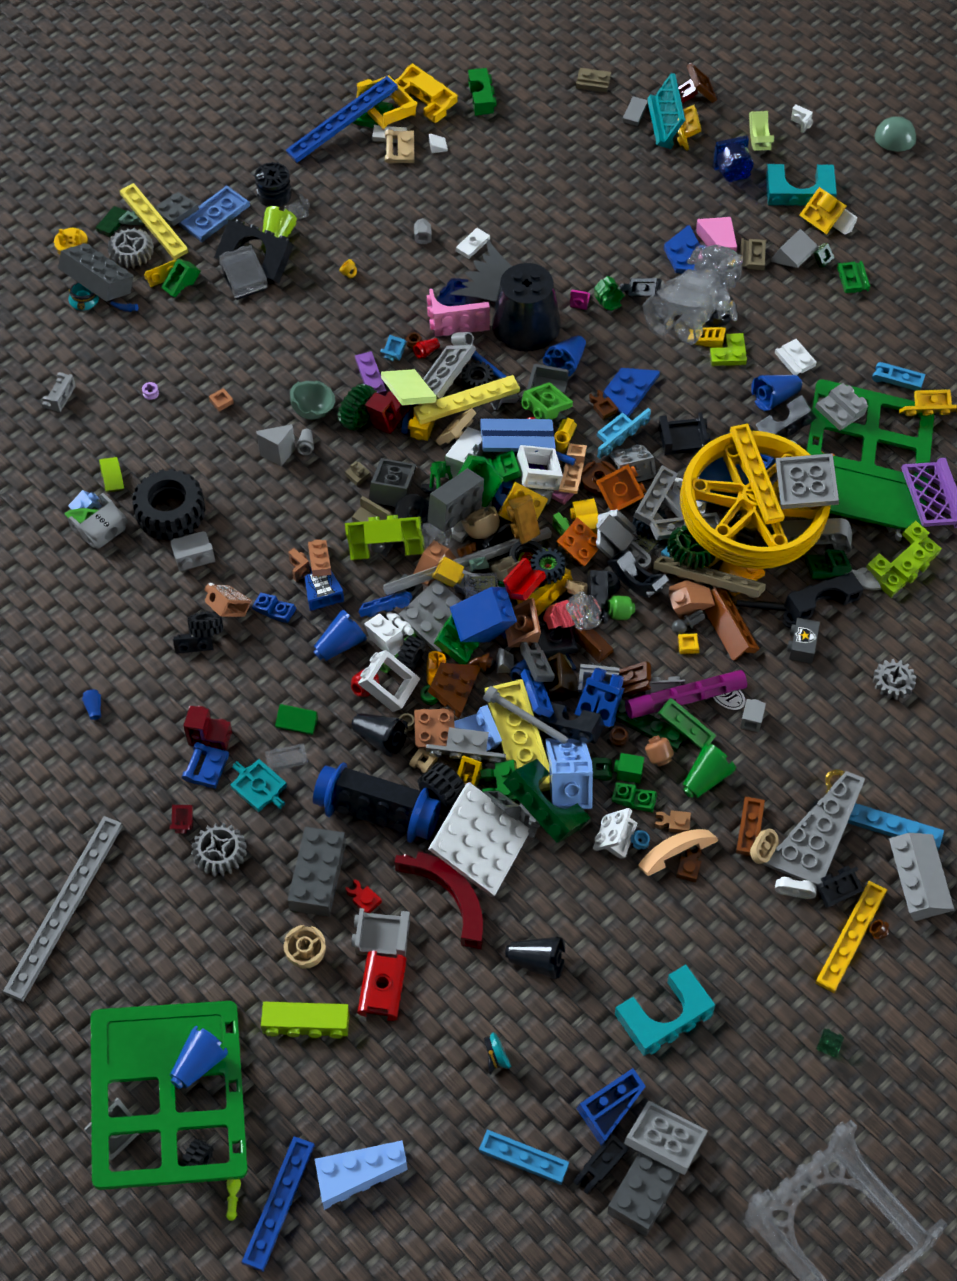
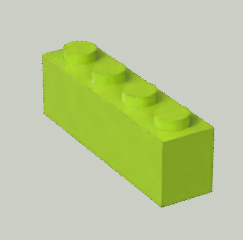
M263 1002L262 1033L273 1037L278 1036V1034H287L290 1037L308 1035L312 1038L330 1036L331 1038L339 1039L343 1036H348L349 1006L348 1004Z

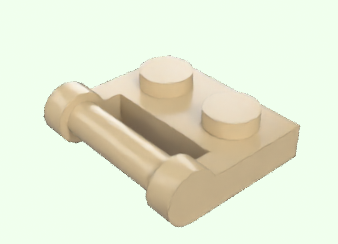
M386 130L385 162L414 163V131ZM393 139H398L397 156L393 155Z

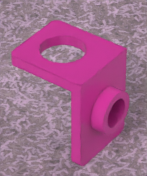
M571 290L570 307L587 310L590 293Z

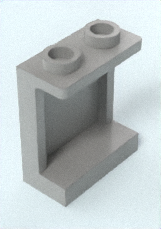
M360 908L359 915H355L354 927H357V932L352 935L351 943L355 947L356 954L367 955L369 951H377L379 956L397 958L399 954L406 957L410 912L401 911V916L365 913L364 908Z

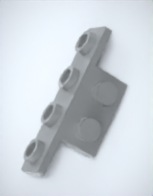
M449 727L447 746L426 745V752L436 757L444 754L450 755L449 757L453 759H461L464 755L477 761H481V759L489 760V763L492 764L504 762L506 754L486 752L489 732Z

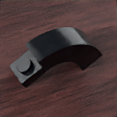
M630 550L619 551L607 561L622 583L636 594L646 598H650L653 594L663 589L664 584L668 581L665 574H651L645 571L635 560Z

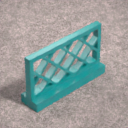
M670 73L655 96L650 94L647 98L656 144L668 149L673 147V137L685 122L677 79L674 73Z

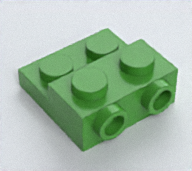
M550 382L524 391L521 400L523 408L530 410L536 419H556L559 412L572 408L573 401Z

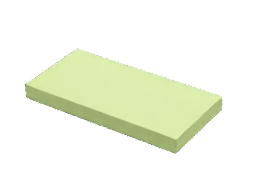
M415 369L381 372L382 380L401 405L436 402V395Z

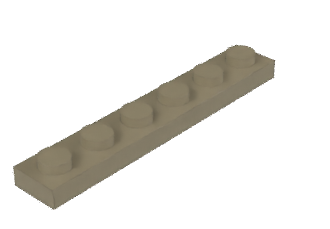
M660 556L654 561L653 569L659 570L661 573L674 574L679 578L692 579L697 583L710 584L715 588H725L730 592L743 593L751 598H758L765 591V583L703 567V569L697 567L695 570L693 567L687 569V566H680V562H674V559L670 557Z

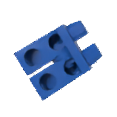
M595 668L592 676L586 680V685L575 714L580 716L583 710L599 713L602 716L604 725L611 727L615 724L616 713L625 689L622 687L624 677L612 674L610 682L604 681L607 671Z

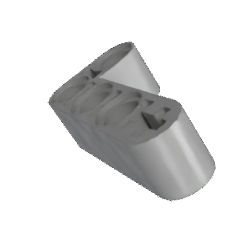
M843 518L828 519L823 533L815 544H833L834 550H844L846 554L850 553L852 531L849 522ZM813 519L781 521L780 524L788 542L803 534Z

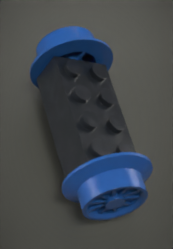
M344 762L337 769L324 766L318 776L313 793V804L324 807L327 817H331L336 811L359 818L360 820L378 824L379 826L394 829L398 832L406 833L409 843H412L416 837L427 840L431 838L441 809V801L429 798L428 788L419 791L349 769Z

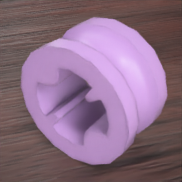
M148 382L143 385L142 392L145 399L153 400L158 397V386L155 383Z

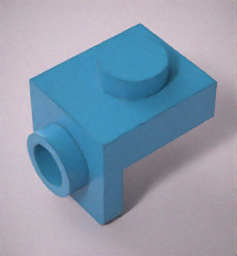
M389 335L385 348H381L380 351L384 355V359L392 362L394 359L400 361L407 341Z

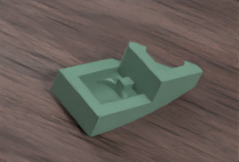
M127 211L118 219L121 224H144L134 211L132 213Z
M486 557L469 560L470 566L468 569L470 572L489 568Z

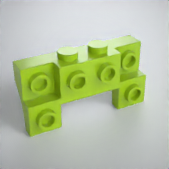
M389 515L386 520H380V517L377 516L368 517L369 521L345 523L351 560L369 559V544L404 541L405 556L422 554L425 551L421 517L398 518V515Z
M917 521L912 523L902 534L911 545L893 562L890 563L879 553L866 566V569L877 579L882 591L890 598L908 582L911 584L918 577L920 571L923 573L942 549L928 537L930 532Z

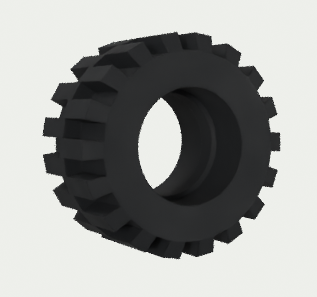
M436 763L418 779L420 791L428 788L429 798L441 801L440 814L447 817L465 786L460 776L447 765Z

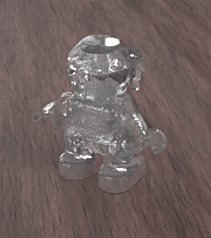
M704 244L699 245L693 250L691 257L687 260L688 264H695L694 270L687 269L680 277L666 281V284L662 280L658 295H651L642 305L646 323L654 333L664 336L674 326L678 338L686 344L693 345L702 336L703 326L710 320L711 315L716 309L718 319H722L725 314H730L733 321L738 319L736 305L730 299L728 290L735 288L736 283L741 278L743 257L729 247L722 245H710L708 247ZM681 315L682 317L674 323V317Z

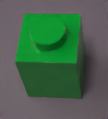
M621 753L620 760H616L614 772H617V780L640 783L644 757Z

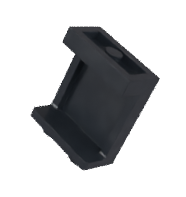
M698 412V418L678 421H668L667 415L659 416L658 429L664 455L698 452L711 441L710 433L706 431L707 419L703 418L702 412Z

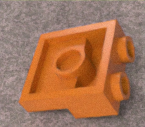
M628 464L596 481L610 510H621L644 498V493L647 491L642 482L638 484L635 478L638 474L634 466L630 467Z

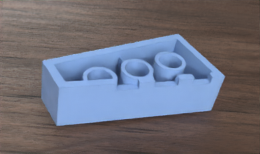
M403 1141L315 1159L324 1210L332 1207L331 1205L350 1198V1196L360 1191L363 1192L369 1189L370 1186L376 1183L384 1182L408 1170Z

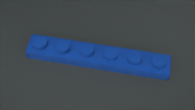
M295 1136L293 1137L243 1257L242 1265L264 1272L315 1147L314 1143Z

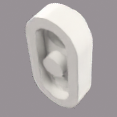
M781 877L776 880L775 891L782 895L812 899L816 897L817 887L808 880L796 881L789 877Z

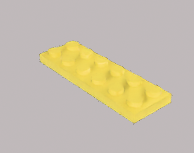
M523 679L493 686L498 690L497 692L500 693L501 697L534 716ZM488 703L493 720L502 739L500 744L503 754H506L505 761L515 760L518 769L538 759L549 771V763L538 728L498 703ZM549 775L539 785L541 792L550 790Z

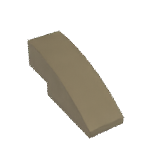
M509 556L491 564L485 571L503 582L520 561L515 562L513 557Z

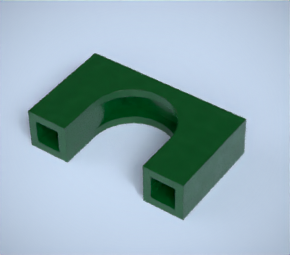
M535 759L514 770L503 784L556 843H559L579 831L591 817L578 803L568 809H562L553 805L544 797L539 785L548 777L550 772L538 759Z

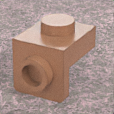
M293 548L288 553L290 563L295 567L292 570L293 579L297 582L308 575L310 567L306 556Z

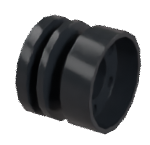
M275 162L259 166L254 175L258 201L266 207H281L287 204L292 196L288 169L284 165Z

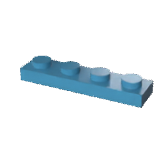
M488 1129L479 1148V1152L560 1185L569 1167V1162Z

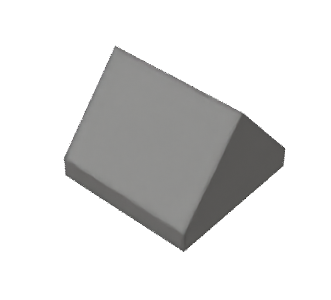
M499 648L496 656L497 673L511 672V669L514 667V655L502 648Z

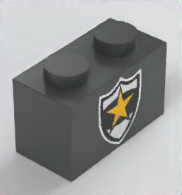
M797 618L796 625L792 624L790 636H793V640H789L787 652H790L789 660L812 664L820 622Z

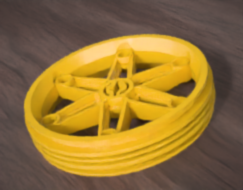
M751 431L760 455L774 459L810 455L801 446L782 436L768 432ZM731 433L720 436L701 448L692 458L684 473L680 489V507L689 532L705 550L715 557L736 566L765 569L788 564L800 558L815 545L824 531L830 513V505L782 509L784 516L813 519V521L803 534L788 542L780 522L771 523L775 534L771 535L760 517L761 511L750 483L747 485L743 484L736 468V464H739L746 475ZM723 457L733 482L698 479V477L709 464ZM776 463L766 470L769 478L777 473ZM777 479L776 482L773 484V489L775 491L778 501L780 502ZM710 490L738 494L736 498L711 493ZM696 500L711 502L731 509L716 528L713 529L701 515ZM742 509L746 515L730 528L728 526L729 522ZM752 521L768 547L745 545L733 541L731 538Z

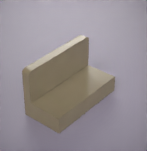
M362 496L360 498L361 507L352 516V521H369L368 517L377 516L380 517V520H386L387 516L392 515V513Z

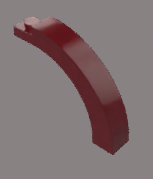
M418 851L416 858L410 855H396L394 861L395 871L428 878L442 886L452 896L458 905L463 921L461 946L482 949V911L476 893L466 878L440 858Z

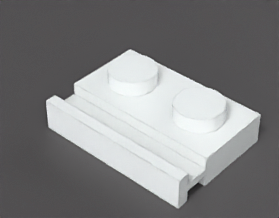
M797 339L782 345L779 349H775L776 356L793 375L802 374L816 367V360Z

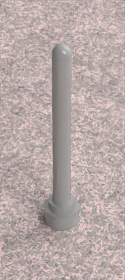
M490 686L484 694L483 699L488 703L496 702L563 744L568 742V738L501 697L500 693L497 692L498 690L493 686Z

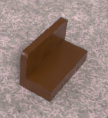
M589 624L583 628L579 625L574 627L576 641L598 663L613 653V648Z

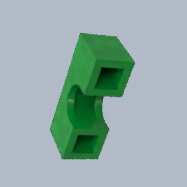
M487 68L468 70V83L473 97L475 116L494 114V107L497 106L496 97H493L494 86L490 85L492 84L491 74H488Z

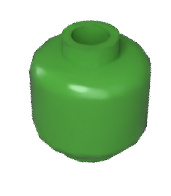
M612 596L607 601V610L612 620H628L635 613V604L632 603L629 596Z

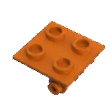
M578 517L562 536L556 540L558 546L566 550V553H569L571 558L574 557L578 564L583 567L599 550L596 546L597 534Z

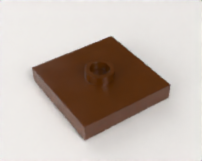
M689 63L686 67L695 89L710 102L714 103L717 101L709 77L693 63Z

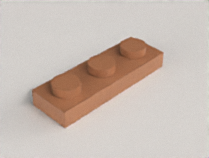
M314 540L308 542L312 576L331 575L327 541Z

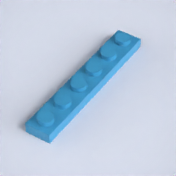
M855 803L848 820V824L891 837L906 833L933 834L937 850L940 848L944 833L942 829Z

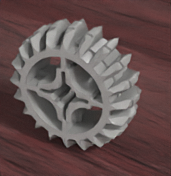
M135 227L132 230L127 228L125 231L121 229L120 233L115 232V236H111L110 241H108L110 259L117 265L119 264L120 267L125 266L127 269L131 266L134 268L137 265L141 267L142 263L146 264L147 260H151V255L154 252V245L150 235L141 229L136 230Z
M224 822L221 827H218L215 823L214 828H210L207 825L206 832L200 830V836H195L194 838L195 843H192L193 850L191 852L192 857H194V863L198 865V868L200 870L204 869L207 875L212 871L214 877L218 872H220L221 876H224L225 871L231 874L232 868L238 870V863H243V857L247 854L245 850L247 845L244 842V836L240 835V831L238 829L234 830L232 825L226 828ZM210 842H212L211 845H210L209 847H207L206 850L204 851L205 847H206ZM216 845L218 846L219 849H221L222 854H221L220 850L217 851ZM234 849L233 853L227 858V855Z

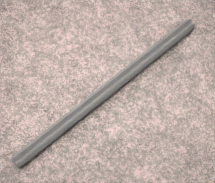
M549 527L540 529V535L533 538L532 541L539 542L550 538L552 532ZM512 539L452 561L466 568L470 566L469 560L486 557V560L510 552L514 544L519 542V539ZM437 566L384 584L383 590L386 595H390L434 579L432 576Z

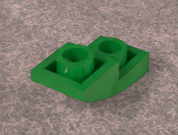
M616 782L611 800L625 807L653 813L657 793L656 791L637 789L636 785Z

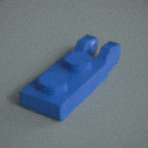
M408 591L392 594L363 603L358 612L360 617H372L380 611L389 612L394 610L395 607L401 609L410 604L413 596Z

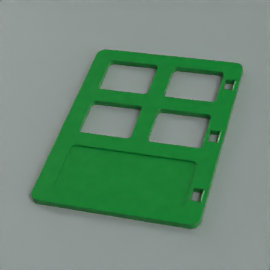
M824 379L818 380L815 386L812 411L817 419L810 424L807 452L810 455L825 454L821 451L824 430L863 439L860 462L833 456L839 505H830V513L903 531L915 521L922 526L903 472L876 466L875 454L877 442L915 451V464L930 463L934 414L924 416L923 413H917L920 417L918 437L880 429L881 406L900 410L905 406H915V401L851 386L859 398L863 397L867 401L865 425L851 423L840 431L815 406L819 397H827L830 391L841 383ZM813 439L819 440L818 445H812ZM914 471L912 475L917 477L919 473ZM921 475L918 478L928 484V479L926 477ZM914 484L917 490L923 491L924 488L922 486ZM920 498V503L926 506V500Z
M233 1001L97 1009L91 1013L92 1185L94 1188L107 1190L235 1180L246 1176L247 1155L237 1005ZM233 1024V1033H226L225 1025ZM195 1026H198V1031L203 1028L213 1034L222 1042L220 1045L222 1050L225 1048L228 1050L227 1056L203 1075H223L225 1077L227 1107L223 1110L182 1113L176 1111L175 1086L171 1083L170 1073L191 1030ZM142 1080L159 1081L160 1112L158 1114L113 1118L108 1115V1085L110 1083ZM236 1082L237 1092H229V1083ZM226 1127L228 1129L230 1157L228 1163L194 1166L178 1165V1131ZM159 1132L161 1134L162 1165L160 1168L116 1172L109 1170L110 1136ZM240 1143L241 1153H233L232 1144Z

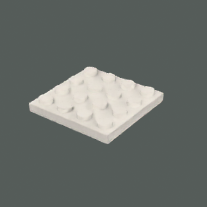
M469 782L464 786L428 850L492 897L497 893L528 837V830L530 828L491 802L490 797Z

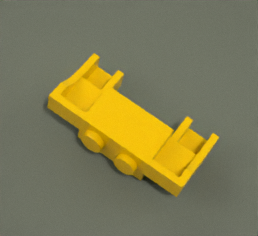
M413 63L395 80L407 94L411 93L427 104L423 108L424 116L434 123L445 117L446 110L458 102V95Z

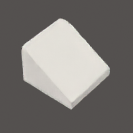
M429 134L431 153L448 151L444 137Z
M845 209L833 227L843 234L850 233L858 217Z

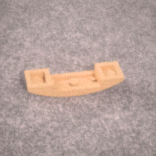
M569 443L567 456L575 458L576 462L574 466L565 463L559 492L578 494L586 456V445Z
M705 829L689 830L676 834L654 847L646 854L638 866L647 876H650L666 868L664 861L694 845L702 850L717 842L718 838Z

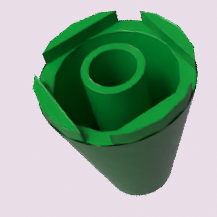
M706 743L682 785L684 787L683 792L690 798L700 797L734 773L736 770L735 764L732 761L729 764L726 759L728 756L713 744L708 745Z

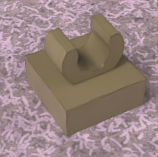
M355 461L345 471V476L356 486H359L371 477V472L359 461Z

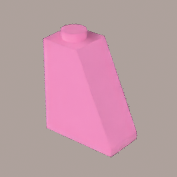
M731 217L697 219L696 233L717 259H735L737 244Z

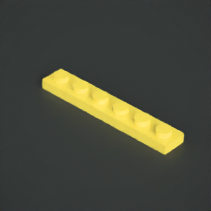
M134 183L119 190L123 199L174 260L189 253L187 246Z
M511 375L437 399L435 403L415 406L413 409L421 425L519 393L520 387L514 376Z

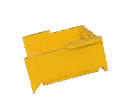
M383 78L375 81L367 79L357 83L356 98ZM398 84V89L389 96L400 106L399 108L385 112L383 116L374 107L367 111L369 116L383 130L388 124L412 115L415 116L417 101H414Z

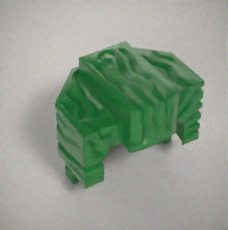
M606 276L594 287V296L605 309L612 311L621 307L620 300L625 295L612 277Z

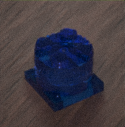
M748 136L715 143L713 168L714 170L720 169L723 177L728 182L747 179L751 175L754 162L748 151Z

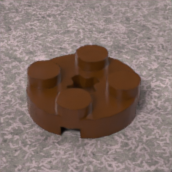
M601 461V463L590 462L582 470L581 484L587 491L594 493L596 496H603L596 483L598 479L595 476L604 477L616 471V469L606 461Z

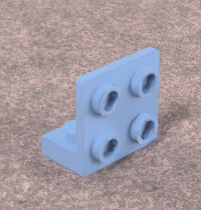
M488 705L480 707L474 715L454 721V728L489 732L486 752L498 748L502 742Z

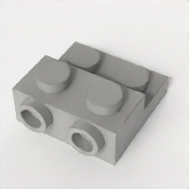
M842 383L832 389L827 397L817 402L815 408L841 431L865 415L868 405L865 398H859L851 386H846Z

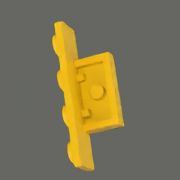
M695 105L683 109L685 122L677 131L679 135L677 137L678 143L686 151L689 150L687 138L702 132Z
M951 389L917 390L914 392L915 406H905L899 410L900 414L906 413V416H914L917 413H923L924 416L933 415L935 412H939L940 415H948L950 412H956L957 414V405H952Z

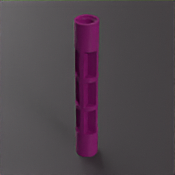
M742 670L733 671L628 699L625 701V709L630 719L659 712L669 698H672L682 706L745 689L747 687V678Z

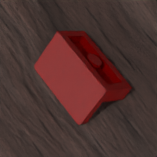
M523 558L506 576L503 583L510 599L525 601L543 582L546 575L544 571L533 570L528 558Z

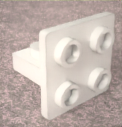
M630 808L606 814L603 817L599 833L595 837L594 850L606 849L620 859L626 857L631 843L630 837L634 834L637 822L630 818L632 813Z

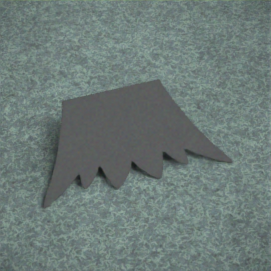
M487 239L489 256L484 253L482 254L486 263L474 260V265L479 272L470 271L465 273L474 282L462 283L468 288L454 291L450 295L470 296L496 302L501 277L512 266Z

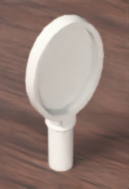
M852 569L851 572L854 573L864 589H882L877 579L868 569Z

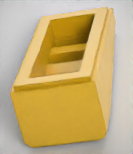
M691 328L688 343L722 348L726 328Z

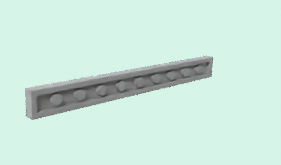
M103 816L4 988L3 992L5 995L22 1002L25 1000L123 827L121 822Z

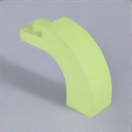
M768 111L750 112L749 125L753 150H771L774 135L769 134Z

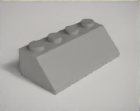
M906 833L889 838L912 919L918 921L954 911L933 834Z

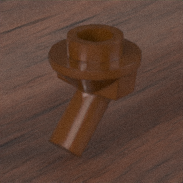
M486 653L481 657L470 660L466 665H479L486 672V668H491L493 657H489L490 653Z

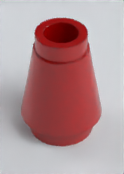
M437 338L417 342L413 346L414 354L418 358H425L439 348L440 343Z

